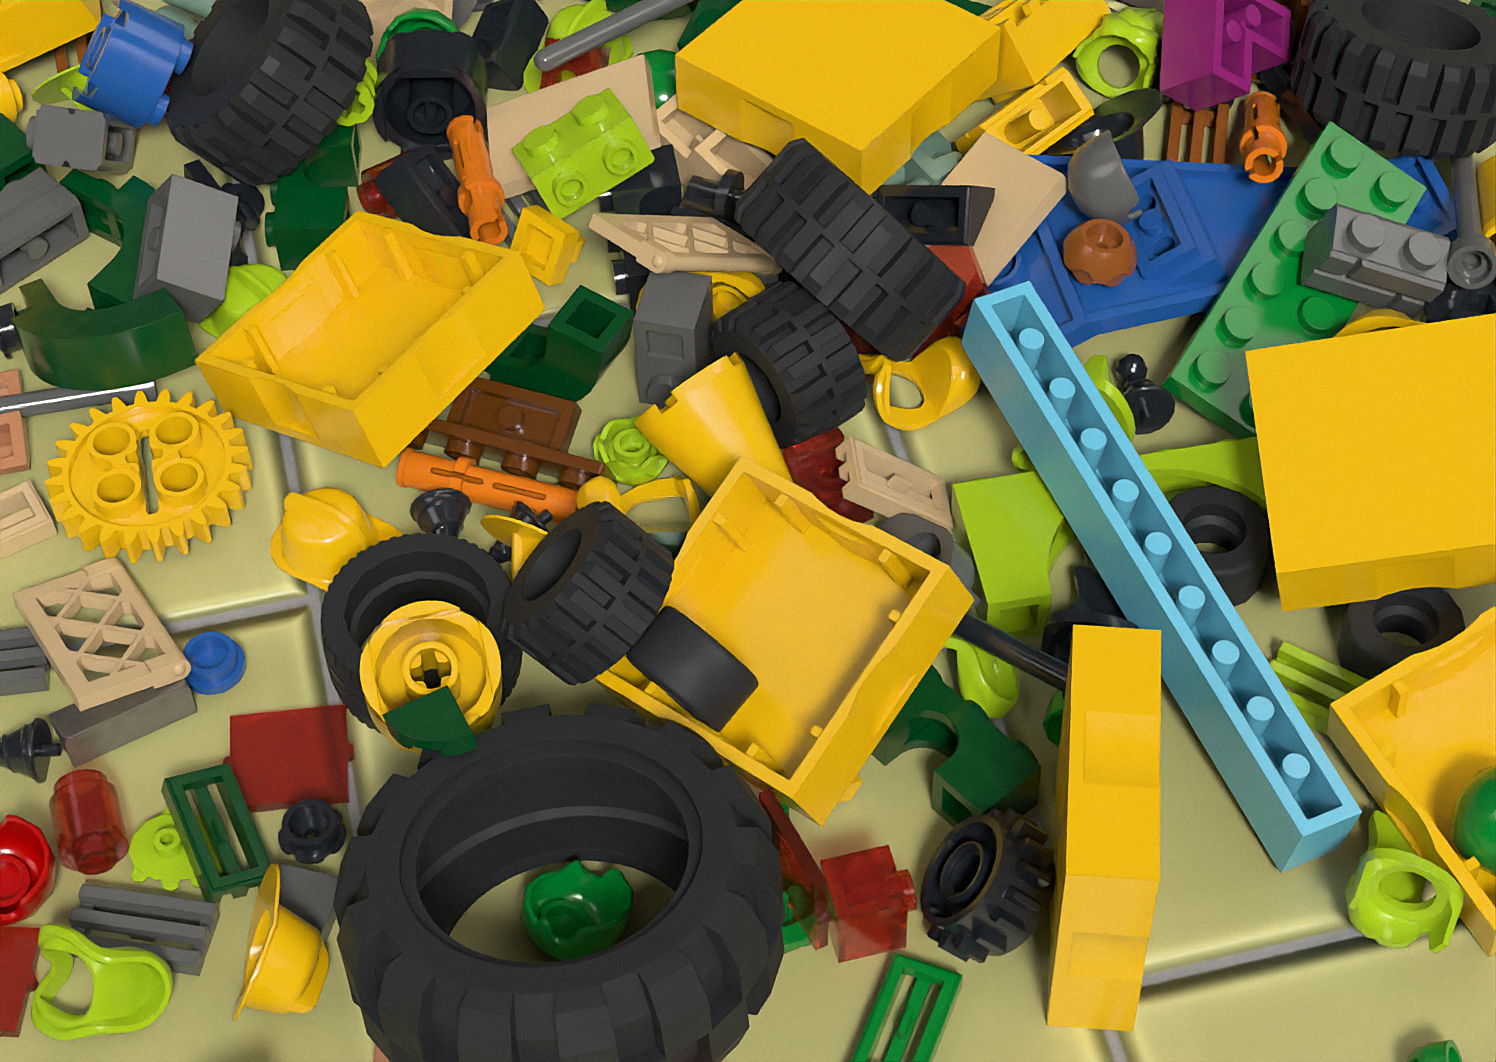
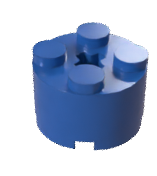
M112 0L111 3L120 10L115 18L104 13L99 21L78 70L79 73L88 76L85 89L82 90L74 86L72 100L98 112L115 114L120 121L135 129H140L145 123L157 127L166 112L170 96L163 93L172 72L179 75L183 72L191 56L194 44L184 37L185 27L183 24L132 0Z

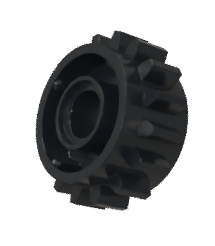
M991 809L988 815H975L962 821L942 840L927 866L920 892L923 918L932 924L927 935L938 943L939 948L964 962L971 958L978 963H984L987 956H1001L1013 951L1034 932L1049 907L1056 880L1053 851L1044 847L1049 836L1045 831L1036 827L1037 824L1011 809H1008L1005 814L997 809Z

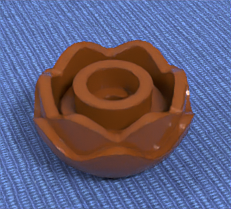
M1108 219L1085 221L1071 230L1063 241L1064 264L1068 269L1072 270L1075 278L1083 284L1091 285L1098 283L1114 287L1119 285L1126 276H1131L1135 271L1137 249L1134 240L1125 228Z

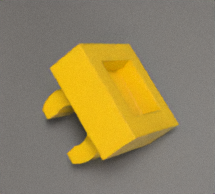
M539 205L522 208L510 249L520 252L530 275L548 286L564 283L570 263H575L579 260L585 238L579 236L581 231L552 215V213Z

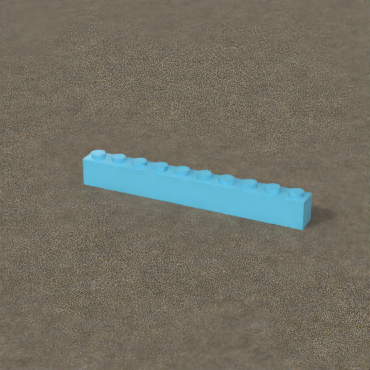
M1027 281L974 299L961 342L963 349L1127 620L1141 629L1161 630V676L1279 872H1285L1338 850L1362 814L1361 809L1031 282Z

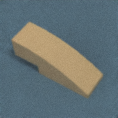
M677 93L656 110L661 145L673 144L680 181L686 187L693 175L720 182L723 174L728 169H734L744 174V189L747 190L774 160L762 148L741 142L678 109Z

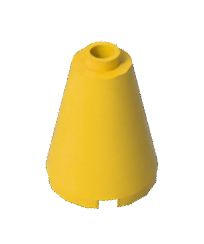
M734 352L730 357L727 355L680 384L671 391L672 396L665 401L666 407L659 410L656 404H654L634 423L639 433L710 498L713 497L741 455L793 483L747 367L738 352Z

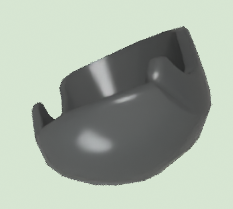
M1107 130L1079 146L1067 167L1068 189L1078 209L1090 219H1108L1121 226L1142 215V209L1132 212L1133 208L1138 205L1139 198L1116 149L1111 132Z

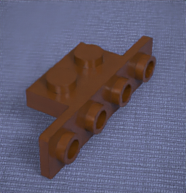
M476 377L454 399L447 421L435 418L406 446L414 450H423L425 443L445 448L444 453L455 460L460 456L475 459L477 465H479L481 458L502 463L501 469L509 474L536 480L538 473L558 478L560 486L574 490L580 489L584 483L597 476H605L611 479L616 486L618 484L615 475L605 463L568 453L582 413V409L577 402Z

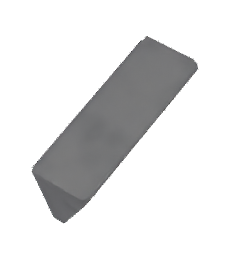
M184 678L156 689L149 687L83 711H79L74 703L49 714L48 717L68 758L75 768L196 713L197 709L190 687Z

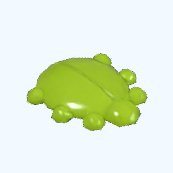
M166 807L161 815L145 821L133 834L128 852L134 867L130 876L135 883H144L149 877L156 881H161L163 889L168 892L178 890L180 881L187 879L190 880L193 887L200 888L168 807ZM200 815L195 818L218 875H221L223 873Z

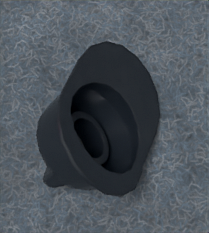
M1144 88L1129 91L1109 99L1093 109L1094 115L1051 145L1048 153L1052 156L1072 157L1079 146L1109 130L1121 159L1144 160L1143 126L1163 105V94L1157 89Z

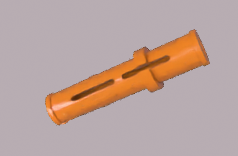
M1268 91L1252 93L1247 97L1243 108L1245 131L1240 140V152L1245 161V170L1250 169L1249 177L1257 183L1273 182L1280 176L1283 171V158L1287 150L1285 133L1280 128V104H1276V96ZM1256 109L1258 111V118L1255 117ZM1268 155L1271 156V163L1268 160Z
M462 115L454 118L447 126L446 131L452 150L457 178L460 183V187L457 190L458 204L461 211L468 217L469 232L472 240L478 241L480 239V242L498 245L508 235V225L502 211L505 198L501 183L493 176V169L485 144L484 130L481 122L477 119L473 123V116Z
M407 447L398 463L396 483L400 487H410L423 491L451 488L469 496L472 503L512 512L514 501L519 500L527 505L536 516L547 509L554 518L550 522L557 524L578 511L576 498L579 489L574 490L524 476L477 466L476 460L473 458L460 456L455 461L414 451V449Z

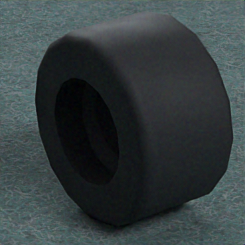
M1219 486L1195 487L1176 494L1168 503L1193 543H1212L1222 546L1229 551L1227 553L1212 554L1198 549L1233 607L1246 603L1261 588L1267 570L1272 545L1269 519L1257 503L1242 493Z
M1439 587L1414 588L1392 593L1375 600L1349 603L1337 646L1340 665L1344 669L1371 680L1411 655L1438 647L1463 632L1466 626L1462 610L1449 593ZM1391 632L1405 634L1420 642L1421 645L1403 646L1389 641L1381 634Z
M671 606L662 608L646 632L626 654L629 662L644 676L661 687L694 718L716 732H720L759 684L756 676L732 653L687 616Z

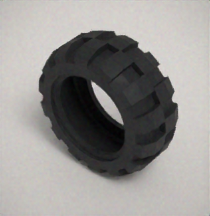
M588 703L584 715L552 716L549 704L501 713V726L474 735L478 749L455 756H442L440 750L422 749L417 767L418 771L410 778L393 773L368 803L357 828L358 836L351 837L341 861L333 907L340 929L336 939L352 1000L361 1009L367 1035L390 1062H721L738 1046L749 1029L748 1014L757 1015L771 995L785 952L782 923L786 918L780 854L773 846L771 820L749 784L731 765L724 767L723 760L707 742L671 721L658 731L646 728L645 723L635 709ZM574 860L620 864L651 875L675 892L666 907L637 933L605 950L571 960L543 963L503 960L467 948L450 937V933L464 913L492 888L523 872L550 864Z

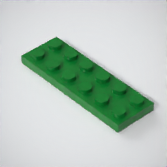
M1329 121L1318 134L1161 386L1237 439L1257 437L1245 351L1333 338L1345 327L1359 301L1301 283L1304 246L1308 231L1319 220H1323L1324 215L1336 203L1406 224L1427 188Z

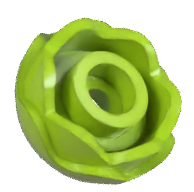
M641 415L609 421L603 428L602 433L598 434L594 440L595 461L605 463L615 475L618 484L638 486L651 482L663 472L669 462L635 427L634 423Z

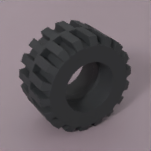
M779 281L714 322V328L711 329L710 333L712 342L710 347L714 362L726 355L730 357L734 352H738L747 367L781 450L785 449L789 453H796L799 450L803 451L856 416L865 407L864 399L867 398V386L864 379L866 376L852 340L836 316L804 287L800 288L795 282L791 281L784 283Z
M593 502L560 522L546 535L527 558L507 594L501 613L500 630L504 633V637L568 685L575 686L578 683L584 684L591 681L623 658L653 622L663 604L672 581L671 576L674 571L672 553L610 502Z

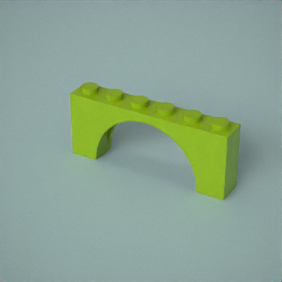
M1257 437L1238 440L1225 439L1212 444L1180 449L1167 448L1154 453L1139 455L1168 502L1176 494L1195 487L1219 486L1242 493L1257 503L1268 518ZM1037 469L1032 472L994 478L980 477L968 482L952 484L951 515L954 526L952 532L955 542L962 546L974 560L975 577L971 590L981 599L979 606H974L977 618L1017 638L1043 634L1046 618L1051 612L1052 591L1049 576L1061 554L1077 536Z

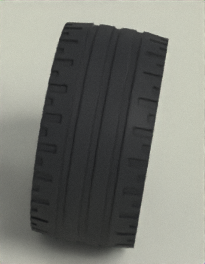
M427 532V534H404L400 537H391L386 541L382 540L374 546L367 547L365 551L357 553L355 558L352 557L340 569V572L333 577V582L329 584L328 592L324 595V602L321 607V641L334 688L346 709H349L350 713L354 717L356 716L359 722L365 723L368 728L375 729L378 733L382 734L371 719L361 685L360 660L363 652L361 649L362 645L389 614L400 607L420 601H443L460 607L461 611L476 617L490 630L498 646L501 660L502 698L500 706L505 703V699L509 698L512 688H515L517 684V678H519L522 665L523 650L504 637V633L500 630L502 609L511 587V582L500 563H497L492 555H488L486 550L478 548V545L471 544L468 540L458 539L452 535L446 536L442 533L433 534ZM437 669L424 671V683L427 689L441 686V679Z

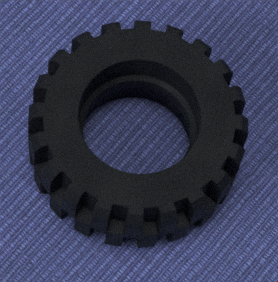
M216 0L211 6V12L204 21H200L193 32L195 34L191 40L194 44L193 50L185 69L180 75L173 72L169 83L171 92L165 118L175 140L236 181L247 185L269 184L277 181L279 175L287 176L297 169L298 163L302 159H308L318 149L317 145L325 135L329 137L338 125L337 119L344 109L348 110L355 97L353 92L357 84L363 81L366 73V58L371 56L373 48L370 36L374 32L367 9L360 0Z
M1313 0L1291 69L1290 83L1294 96L1298 99L1301 108L1306 113H1313L1317 122L1326 126L1331 121L1354 138L1368 143V147L1382 151L1384 149L1398 151L1400 155L1415 158L1417 155L1429 156L1430 159L1445 160L1448 156L1453 155L1460 159L1470 157L1475 152L1479 154L1496 142V17L1487 15L1485 9L1475 4L1468 5L1459 0Z
M804 138L788 142L735 204L733 217L743 230L831 312L892 361L899 362L910 359L964 299L966 283L897 219Z

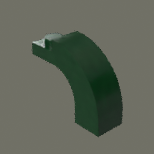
M73 168L59 181V185L61 184L68 189L81 203L88 231L120 247L115 257L87 283L94 309L109 308L132 301L148 198L156 190L134 175L117 189L105 179H96Z
M41 278L19 286L26 308L17 311L18 316L11 318L30 370L35 376L50 385L83 391L118 389L157 380L196 365L194 360L198 357L183 311L165 288L109 308L74 310L59 304Z
M579 285L548 324V327L531 323L483 371L490 374V380L577 402L592 391L627 345L632 331L634 311Z

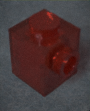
M889 844L820 860V892L826 907L825 921L838 963L906 948L908 912L917 910V899L908 869L897 871Z

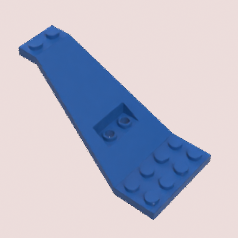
M1029 155L1064 174L1068 180L1067 167L1072 158L1071 156ZM1398 155L1389 160L1390 163L1427 188L1406 225L1448 237L1451 245L1457 239L1454 200L1432 159L1425 155H1417L1416 158ZM1170 158L1166 161L1121 159L1139 198V203L1133 208L1132 212L1142 209V215L1122 226L1133 238L1137 249V264L1131 276H1126L1119 285L1114 287L1098 283L1089 285L1078 281L1072 270L1066 267L1064 264L1063 246L1065 237L1080 223L1092 220L1078 209L1068 190L980 297L1030 281L1071 348L1099 334L1208 311L1298 167H1283L1282 173L1273 182L1257 183L1249 177L1250 169L1246 171L1245 165L1177 162L1171 161ZM971 308L959 321L963 335Z

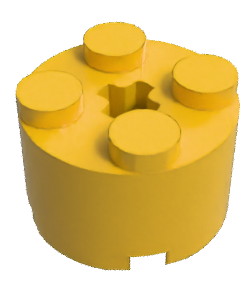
M443 601L415 602L400 607L389 614L381 622L382 625L375 631L369 642L367 641L360 660V680L371 719L378 730L395 748L421 755V748L414 746L413 749L405 748L391 736L382 714L447 685L473 735L490 730L498 713L502 698L500 653L490 630L471 615L461 611L460 607ZM437 669L441 679V686L427 689L424 683V671Z

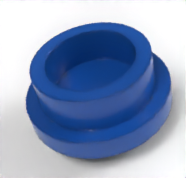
M201 633L193 637L183 650V654L191 665V671L185 677V680L190 689L196 693L214 695L228 691L239 683L245 673L246 659L242 648L223 633Z

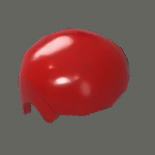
M11 814L6 815L4 821L0 822V926L12 925L34 916L53 894L57 870L55 856L42 830L27 820Z

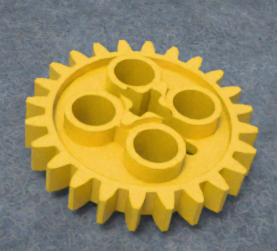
M163 389L157 400L152 402L147 401L146 395L142 390L137 391L134 404L126 406L118 397L112 398V412L104 414L95 408L89 410L93 422L91 425L86 426L72 422L69 427L74 441L57 440L55 446L59 458L47 460V467L51 478L45 480V486L50 497L49 502L57 522H62L66 536L69 539L79 536L83 550L86 552L101 544L105 559L115 557L121 549H126L132 564L137 563L143 550L152 549L157 562L163 561L166 547L174 545L183 555L189 554L188 539L194 536L203 542L210 543L212 538L209 526L215 524L220 527L229 528L232 524L228 509H244L245 503L242 491L252 489L249 471L253 469V464L242 428H235L230 412L218 415L215 402L211 399L196 407L192 392H187L177 403L171 401L168 389ZM146 436H149V445L154 459L151 466L158 495L159 510L154 514H150V502L146 492L148 478L141 448V440Z

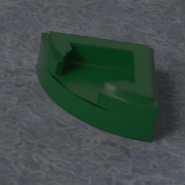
M448 685L382 714L391 736L405 748L413 749L414 746L427 750H440L442 756H455L478 749L473 732Z

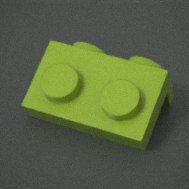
M610 87L599 94L583 98L575 105L572 111L549 125H542L533 129L525 136L522 142L511 148L552 215L560 219L565 218L654 161V156L634 120Z

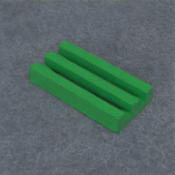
M895 953L851 1062H871L906 975L917 978L884 1062H902L931 987L935 984L941 986L942 989L913 1059V1062H933L961 991L963 975Z

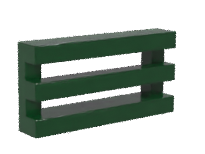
M225 763L165 778L161 792L205 902L217 904L221 902L223 895L232 894L233 899L247 896L249 888L258 887L259 889L271 862L230 764ZM215 784L250 867L248 870L241 871L227 837L226 829L220 815L217 813L207 785ZM187 790L192 795L224 874L222 877L218 875L185 793Z

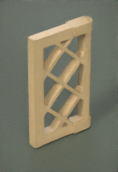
M593 213L589 224L590 229L637 257L636 262L654 273L722 271L760 272L765 275H776L783 269L756 242H752L712 217Z
M107 558L83 566L81 571L12 593L15 607L79 711L149 687L156 689L182 680L191 671L189 661L174 643L128 575L121 561L117 558ZM114 587L119 595L114 596L96 592ZM57 603L65 604L56 617L47 616L42 609ZM81 607L107 611L99 623L72 620ZM123 613L133 615L141 630L117 627L115 624ZM60 635L87 638V640L78 652L70 651ZM103 641L130 645L121 659L95 655ZM146 648L155 649L159 656L145 660V662L137 661ZM84 669L109 673L110 675L88 682L82 671Z

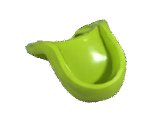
M951 635L943 647L954 649L957 652L958 687L961 697L964 700L971 699L979 704L986 712L989 720L1003 718L1014 707L1019 696V678L1016 668Z
M48 923L41 926L38 935L40 954L51 965L49 973L42 979L34 993L31 1007L32 1023L41 1033L60 1041L126 1034L146 1028L163 1013L173 993V975L169 964L160 956L147 949L135 946L100 947L81 932L62 924ZM70 953L78 956L86 965L93 982V997L87 1013L81 1015L69 1014L51 1005L57 992L71 976L73 956Z

